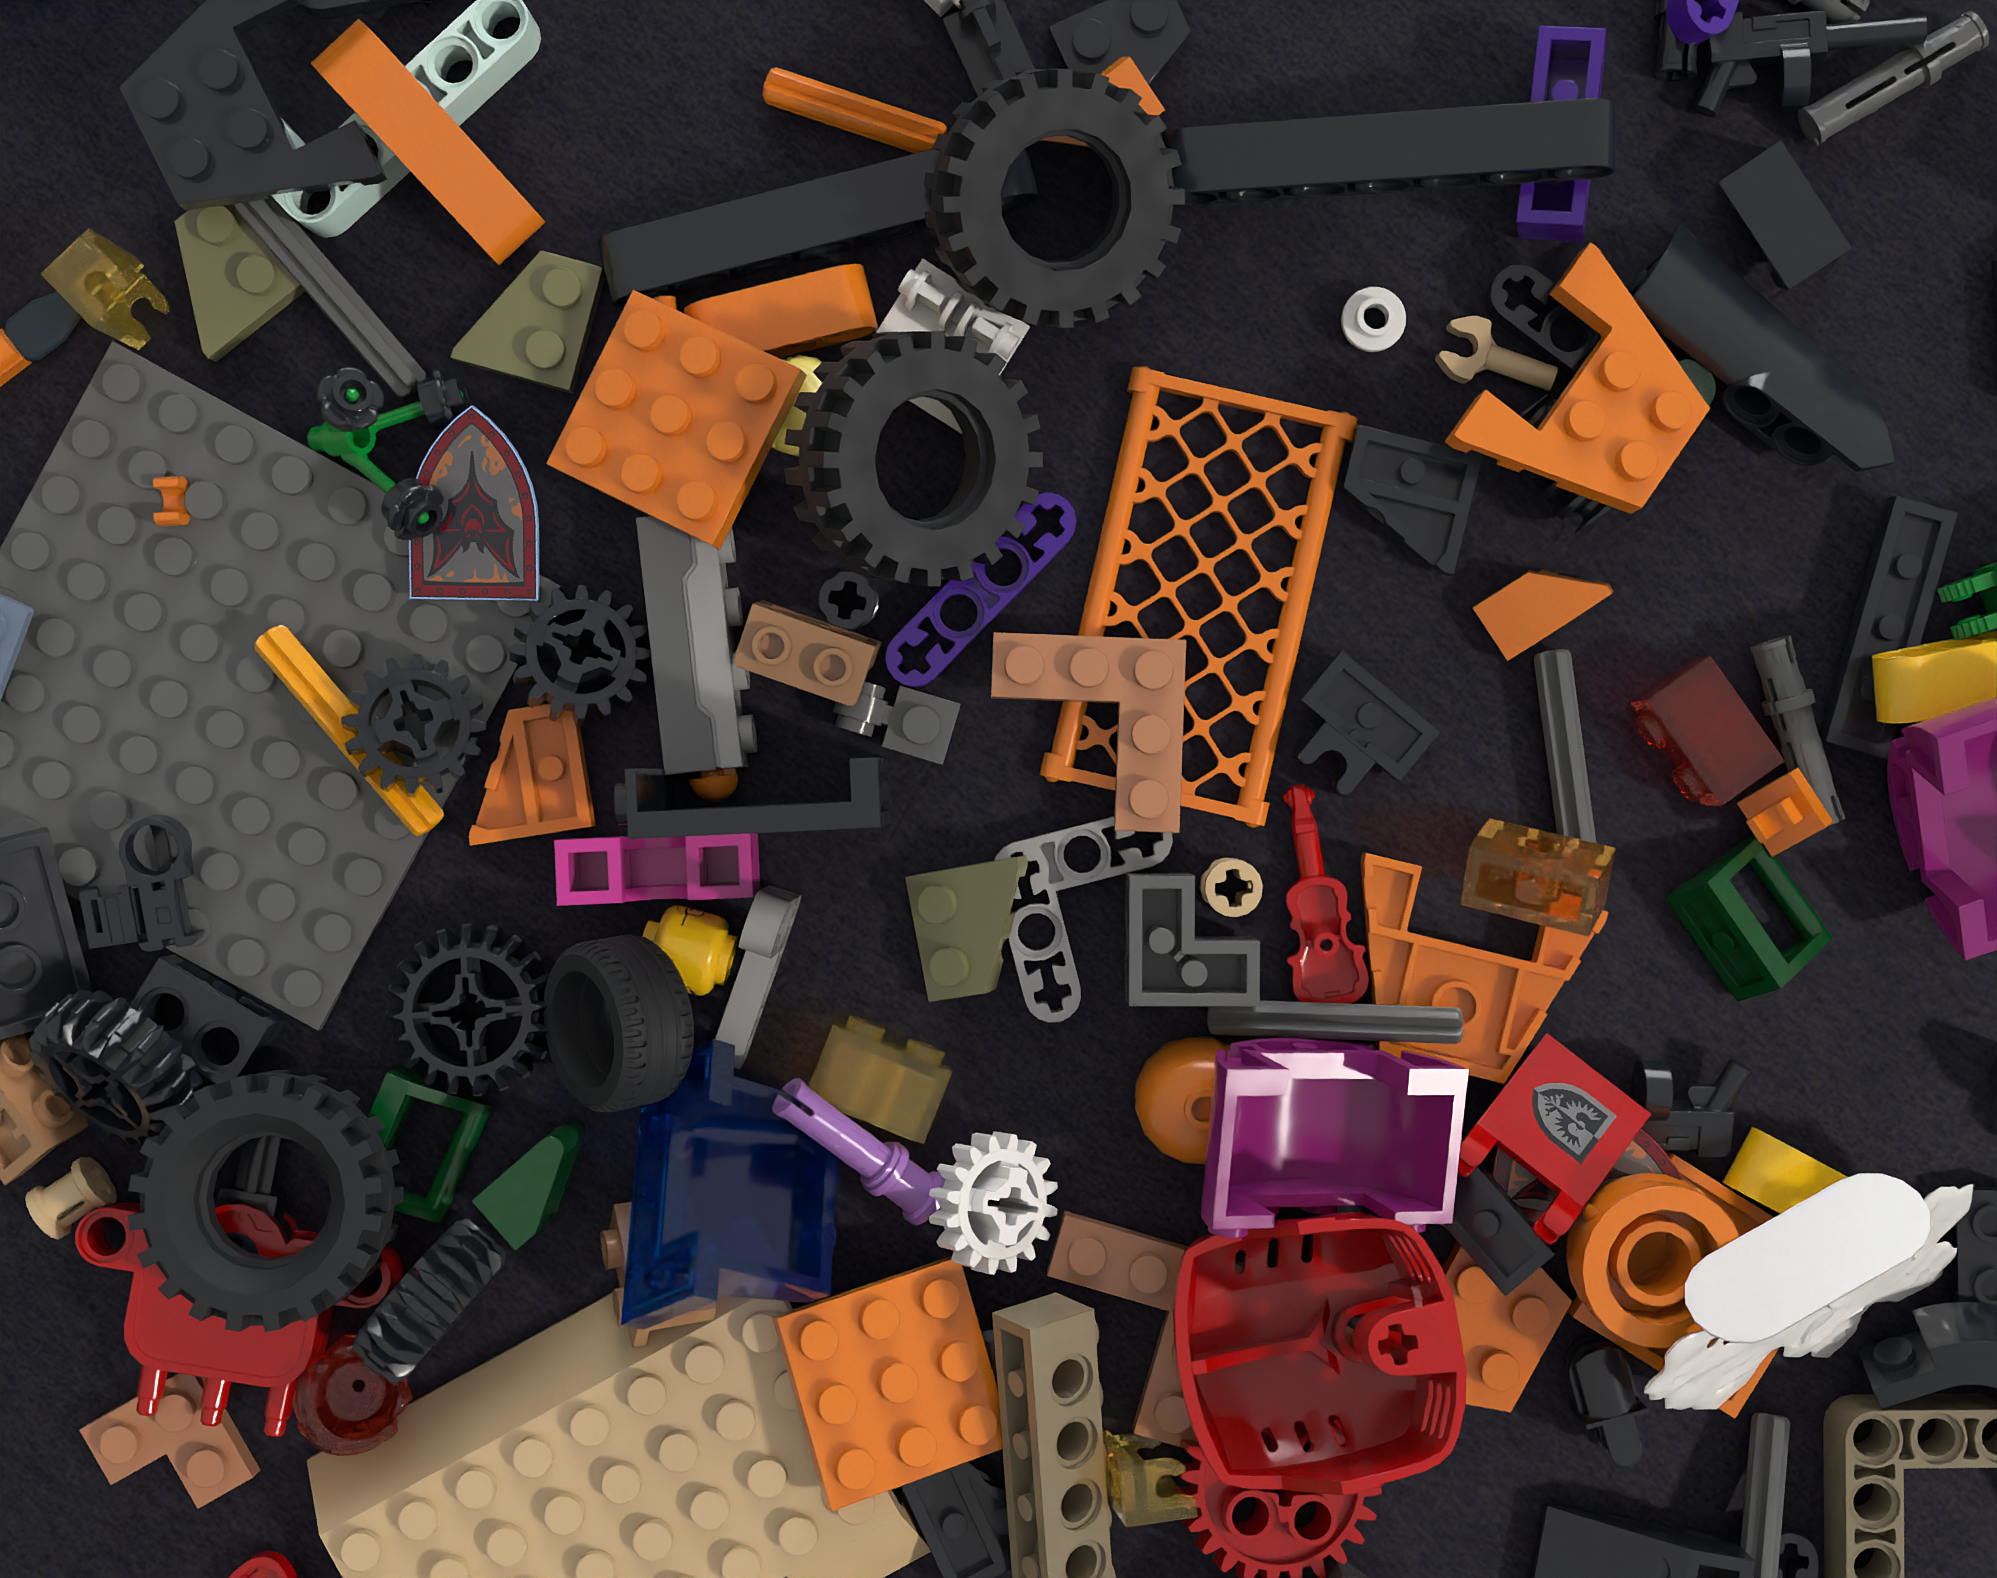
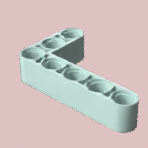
M476 0L405 67L456 124L460 126L534 57L539 50L541 41L540 30L523 0ZM509 17L520 19L519 29L514 35L501 40L493 38L494 28L499 21ZM463 60L473 62L472 71L465 80L459 83H449L446 81L447 72L453 64ZM356 112L340 127L354 120L362 127L370 145L378 148L377 159L387 180L379 184L366 186L361 183L332 186L329 205L324 211L314 215H309L307 212L308 200L313 193L296 191L271 195L290 216L317 236L327 238L338 236L345 232L410 172ZM283 120L296 149L306 145Z

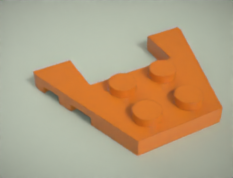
M1590 242L1578 253L1549 295L1598 332L1601 338L1537 429L1489 391L1485 390L1474 399L1445 440V443L1465 453L1474 450L1498 459L1497 465L1513 471L1520 472L1525 469L1556 481L1555 486L1632 514L1641 509L1710 407L1599 248Z
M1362 852L1360 864L1372 1004L1457 1007L1462 1010L1464 1021L1463 1037L1461 1042L1457 1044L1375 1041L1376 1050H1384L1398 1058H1401V1051L1403 1050L1437 1057L1469 1069L1468 1075L1504 1084L1548 1015L1545 1012L1565 980H1570L1580 964L1579 958L1594 934H1598L1607 920L1608 912L1547 897L1533 956L1530 961L1407 931L1422 866Z
M1457 1241L1442 1269L1453 1294L1467 1369L1466 1404L1511 1413L1572 1301L1541 1267L1505 1296ZM1347 1323L1345 1338L1347 1344L1355 1350L1353 1346L1355 1326Z

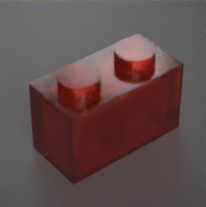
M1711 656L1689 660L1630 702L1639 714V717L1634 720L1638 731L1653 749L1659 750L1663 748L1676 769L1671 771L1674 782L1692 802L1699 800L1702 805L1722 806L1785 761Z

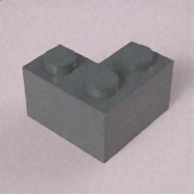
M1125 873V1000L1129 1006L1260 1007V941L1252 936H1195L1194 875L1190 873Z

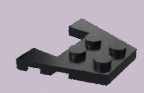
M206 0L119 87L177 204L186 211L266 200L268 195L296 191L316 193L330 191L332 186L361 183L366 186L379 184L387 180L362 127L355 120L296 149L241 38L242 34L300 6L299 0Z

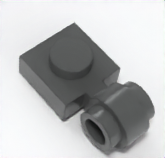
M865 681L855 705L847 706L835 702L833 712L838 714L836 727L872 737L875 725H888L882 747L942 765L961 705L957 702L900 686L894 707L888 705L887 701L883 700L886 688Z

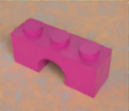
M758 833L640 839L616 836L554 840L557 906L624 903L652 899L705 900L753 898L760 890Z

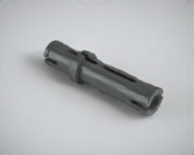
M1968 11L1960 15L1957 20L1928 35L1925 42L1902 44L1898 54L1853 78L1850 82L1827 94L1810 106H1805L1798 110V122L1803 133L1814 145L1822 144L1830 136L1865 116L1874 113L1882 106L1917 86L1928 88L1941 79L1942 71L1989 45V33L1986 25L1976 13ZM1939 49L1940 52L1936 56L1914 67L1907 73L1904 72V70L1909 66L1920 61L1921 59L1926 58L1927 56L1931 55ZM1881 83V88L1846 108V103Z
M1791 635L1751 646L1750 651L1753 654L1756 668H1758L1766 701L1762 702L1761 705L1764 715L1771 716L1787 771L1790 772L1797 767L1800 769L1832 818L1833 822L1830 825L1844 820V811H1842L1839 797L1836 794L1832 780L1833 777L1814 720L1815 717L1811 704L1816 702L1812 689H1806L1796 660Z

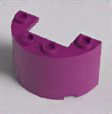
M1997 697L1901 729L1904 736L1892 740L1888 755L1887 780L1889 799L1904 857L1910 872L1920 869L1922 882L1934 893V896L1926 898L1924 903L1944 936L1964 960L1997 950Z
M1267 1038L1241 1041L1230 1044L1229 1057L1228 1051L1218 1050L1215 1055L1200 1213L1203 1221L1208 1226V1231L1221 1237L1241 1238L1248 1235V1229L1274 1228L1275 1215L1279 1214L1280 1207H1299V1209L1308 1213L1326 1215L1337 1212L1338 1206L1363 1205L1384 1219L1397 1220L1413 1227L1418 1233L1426 1230V1224H1452L1469 1069L1447 1060L1408 1050L1401 1051V1058H1398L1384 1050H1372L1373 1044L1329 1039Z

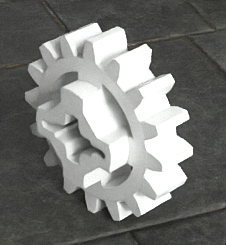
M996 1131L992 1135L974 1133L971 1138V1146L956 1143L952 1147L953 1155L956 1159V1163L953 1166L939 1164L937 1170L946 1180L943 1188L936 1187L930 1189L929 1196L941 1201V1209L929 1216V1222L944 1226L945 1230L936 1242L941 1248L954 1250L952 1262L971 1267V1270L994 1275L997 1269L1012 1273L1016 1271L1017 1258L1032 1261L1036 1257L1032 1241L1035 1238L1048 1241L1050 1234L1042 1226L1044 1217L1056 1216L1058 1209L1047 1204V1195L1058 1189L1057 1182L1043 1179L1042 1175L1047 1171L1051 1163L1048 1158L1034 1156L1035 1143L1019 1140L1017 1135ZM989 1200H996V1201H999V1200H1000V1204H999V1205H994V1204H989V1205H988V1201H989Z

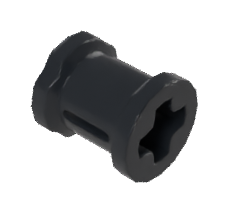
M842 571L834 578L823 583L819 593V607L826 615L830 624L841 629H857L867 625L875 617L879 608V594L875 585L867 577L856 572ZM849 582L857 583V594L866 598V606L864 610H853L850 619H845L841 617L842 607L833 603V595L835 591H846Z

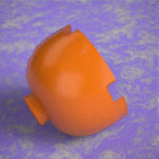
M1187 1037L1164 1044L1146 1060L1135 1085V1110L1144 1134L1161 1153L1183 1163L1205 1164L1215 1055L1218 1050L1228 1051V1057L1230 1055V1045L1213 1037Z

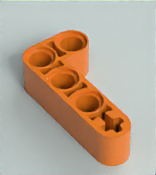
M360 19L354 22L311 62L321 76L498 265L545 223L542 217Z

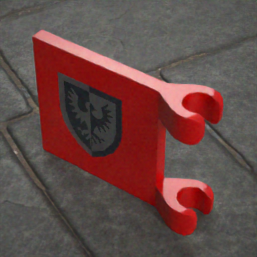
M1546 1033L1462 1140L1458 1174L1468 1177L1483 1161L1494 1145L1504 1151L1557 1193L1556 1197L1532 1226V1231L1545 1243L1552 1245L1560 1236L1568 1231L1584 1205L1643 1127L1651 1113Z

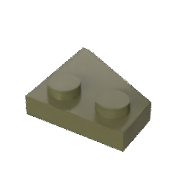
M235 204L188 210L174 221L201 348L204 354L215 362L305 292L236 212Z
M541 250L453 348L451 358L458 363L574 394L606 277L604 268Z
M1026 855L905 877L929 1002L985 994L996 990L1003 964L1002 946L1006 939L1010 937L1015 913L1011 912L1018 880L1020 877L1025 876L1028 866Z

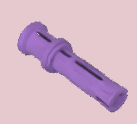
M800 1078L791 1080L782 1088L798 1100L802 1106L798 1108L792 1102L777 1095L773 1104V1112L777 1116L786 1119L800 1131L806 1133L840 1158L849 1167L859 1172L860 1181L868 1193L873 1196L883 1194L902 1208L903 1217L912 1225H920L926 1222L929 1216L940 1208L941 1201L929 1196L930 1189L936 1187L943 1188L946 1179L939 1172H926L909 1159V1151L899 1142L887 1141L882 1143L871 1133L864 1130L806 1086L805 1082Z

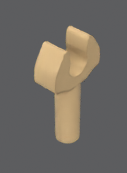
M1467 316L1454 319L1446 326L1448 332L1458 337L1467 338L1473 345V354L1468 358L1448 351H1441L1435 357L1437 364L1450 379L1465 384L1473 378L1474 374L1490 370L1546 391L1551 389L1558 367L1497 346L1491 336L1492 323L1489 319L1480 316Z

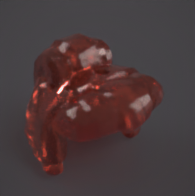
M357 1334L342 1336L324 1354L314 1357L305 1373L299 1378L293 1392V1408L300 1433L317 1450L330 1455H357L374 1449L381 1443L394 1437L398 1432V1416L412 1400V1392L407 1385V1378L404 1381L392 1384L382 1375L377 1376L363 1364L364 1360L352 1350L354 1337ZM363 1380L365 1384L363 1390L359 1392L354 1391L352 1388L353 1382Z

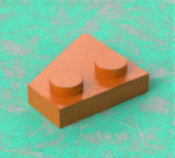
M551 704L508 710L499 739L501 746L496 760L491 764L484 786L487 790L476 825H472L469 833L470 846L596 826L581 728L575 726L573 712L564 710L560 718L554 722L549 720Z

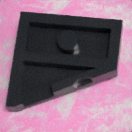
M968 1461L900 1486L943 1578H995L1012 1569L1006 1489L973 1463Z

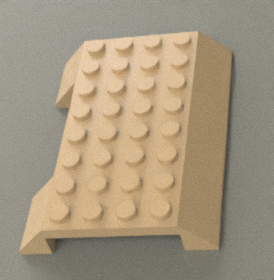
M753 1216L701 1243L717 1308L714 1320L649 1331L647 1344L633 1348L628 1327L619 1328L617 1326L612 1292L307 1459L319 1536L342 1578H884L931 1551L903 1492L895 1496L893 1491L889 1490L835 1511H830L826 1508L772 1316L793 1310L778 1282L782 1269Z

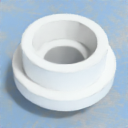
M1364 288L1352 295L1345 304L1341 316L1342 330L1348 341L1356 348L1366 352L1383 351L1391 347L1404 331L1406 325L1404 306L1394 293L1385 288ZM1368 308L1381 310L1385 316L1384 327L1380 329L1370 328L1364 321V311Z

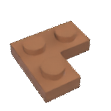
M176 1373L167 1378L163 1397L159 1400L158 1411L154 1416H143L137 1413L138 1396L80 1429L82 1436L110 1485L167 1454L197 1509L253 1478L260 1471V1468L226 1409L223 1410L221 1423L218 1426H205L200 1422L202 1412L200 1403L205 1377Z

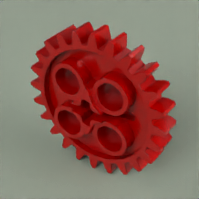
M1331 1415L1328 1423L1337 1443L1342 1445L1345 1442V1436L1336 1416ZM1297 1421L1294 1424V1430L1303 1448L1309 1439L1301 1421ZM1265 1427L1261 1431L1262 1438L1268 1451H1272L1275 1448V1442L1269 1428ZM1181 1440L1180 1445L1193 1456L1192 1463L1174 1467V1472L1181 1479L1191 1483V1486L1175 1493V1499L1182 1506L1194 1508L1187 1513L1182 1522L1190 1532L1202 1531L1195 1544L1205 1555L1217 1550L1213 1562L1223 1572H1227L1236 1564V1575L1239 1578H1254L1258 1570L1260 1578H1279L1280 1572H1283L1286 1578H1302V1568L1308 1566L1319 1578H1325L1323 1558L1330 1554L1336 1561L1344 1565L1347 1562V1558L1340 1544L1345 1539L1358 1544H1363L1365 1541L1361 1533L1354 1527L1357 1519H1376L1377 1515L1366 1507L1363 1501L1364 1497L1381 1494L1382 1488L1341 1496L1285 1489H1274L1273 1491L1272 1489H1246L1224 1484L1217 1477L1204 1457L1197 1441ZM1245 1497H1255L1256 1507L1252 1516L1244 1522L1233 1523L1232 1513L1236 1504ZM1316 1501L1317 1511L1313 1520L1304 1527L1296 1528L1294 1518L1297 1510L1307 1502Z

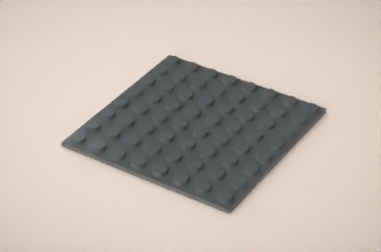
M112 341L0 547V593L24 603L34 610L33 617L0 701V838L47 827L50 832L66 894L80 901L79 892L87 887L97 886L100 889L101 896L121 893L120 886L127 884L125 868L119 857V842L124 831L133 823L152 815H167L180 821L188 830L192 840L191 856L194 874L183 879L192 931L205 929V933L193 945L176 947L175 944L165 948L319 1031L323 1028L429 832L415 836L407 829L255 651L254 644L270 628L280 625L287 627L346 697L349 691L361 692L363 694L368 692L369 688L363 676V673L367 670L375 673L380 678L387 676L386 659L393 657L401 670L410 669L414 654H421L424 668L428 671H433L434 667L441 660L447 661L449 667L447 679L452 682L462 675H466L470 679V686L463 695L464 698L481 697L484 708L477 714L470 716L471 719L485 722L488 725L514 677V672L520 666V664L509 661L510 646L524 643L514 636V629L517 621H526L533 624L528 614L529 604L533 601L410 599L409 540L397 538L394 534L395 531L388 527L387 520L381 512L382 502L386 494L374 483ZM183 476L186 478L189 488L184 496V504L190 513V521L187 525L158 526L155 524L153 513H160L163 510L161 491L153 487V479L155 477ZM539 574L540 600L537 602L548 609L551 607L552 590L559 588L561 591L562 586ZM413 686L415 693L433 701L445 697L432 688ZM390 693L377 705L372 715L371 726L374 725L373 722L385 718L393 702ZM404 702L407 715L404 717L406 727L397 732L409 731L413 739H417L420 749L425 751L424 725L429 721H420L417 714L412 712L410 704ZM455 726L453 731L444 733L437 747L440 759L450 751L456 742L459 726ZM481 736L471 737L470 742L477 745ZM393 751L405 766L417 767L414 758L401 752ZM465 757L460 761L463 768L469 760ZM449 773L441 777L443 782L442 793L436 794L429 782L420 783L441 809L458 780ZM146 825L136 834L134 852L144 867L157 871V856L153 834L150 826ZM166 830L172 868L177 857L178 846L175 838Z

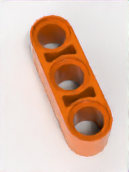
M861 264L831 267L694 302L684 308V314L777 358L855 340L878 330L864 268Z

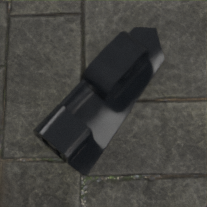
M1678 224L1674 228L1668 244L1645 265L1629 289V293L1666 346L1671 348L1677 345L1726 383L1728 386L1723 393L1722 400L1726 411L1789 461L1803 466H1815L1835 455L1855 472L1885 467L1894 463L1889 432L1879 402L1743 277L1685 226Z

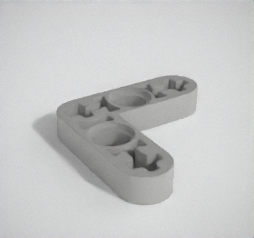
M1114 816L1015 841L1004 846L997 853L995 860L1011 858L1010 855L1015 852H1023V856L1026 855L1027 861L1037 860L1039 871L1030 875L1033 895L1045 889L1049 898L1048 903H1028L1014 911L1015 917L1009 937L1024 1000L1029 1011L1038 1019L1046 1022H1061L1069 1018L1077 1010L1081 1000V987L1056 891L1152 867L1162 862L1169 854L1173 843L1172 833H1161V840L1152 843L1153 854L1142 857L1141 851L1136 847L1119 850V855L1124 862L1116 866H1110V846L1106 837L1101 832L1103 828L1114 826ZM1115 831L1114 837L1115 839L1128 837L1134 834L1135 831ZM1077 836L1092 838L1100 848L1099 862L1094 869L1088 872L1079 873L1073 871L1064 861L1066 844ZM1018 884L1014 899H1021ZM1032 913L1046 915L1055 926L1053 941L1042 949L1028 948L1018 937L1020 922ZM1062 951L1065 963H1052V968L1057 983L1060 985L1069 984L1071 993L1061 997V1008L1050 1010L1047 1001L1036 1002L1034 998V992L1043 989L1040 968L1037 967L1028 973L1026 972L1024 961L1045 960Z
M773 885L757 892L748 913L738 946L746 950L713 1044L710 1055L711 1060L741 1070L800 904L801 895Z

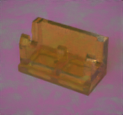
M90 228L79 236L41 273L91 327L137 350L144 346L151 338L143 324L133 318L131 314L132 304L139 298H148L153 308L164 314L169 312L165 296L140 271L144 265L137 257Z
M1103 1430V1443L1108 1457L1105 1467L1107 1501L1126 1527L1198 1517L1195 1497L1186 1495L1171 1477V1475L1177 1476L1186 1471L1185 1466L1180 1461L1172 1458L1144 1461L1136 1452L1143 1447L1155 1448L1161 1445V1441L1134 1433L1112 1435L1109 1430Z

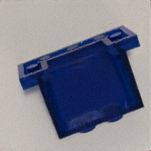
M712 1039L693 1049L689 1068L679 1088L672 1095L659 1102L640 1106L621 1325L645 1330L717 1301L718 1296L809 1303L831 1293L832 1251L836 1242V1229L834 1226L835 1189L839 1180L837 1156L786 1119L777 1116L773 1112V1104L777 1095L782 1096L800 1108L802 1104L785 1091L733 1076L735 1045Z

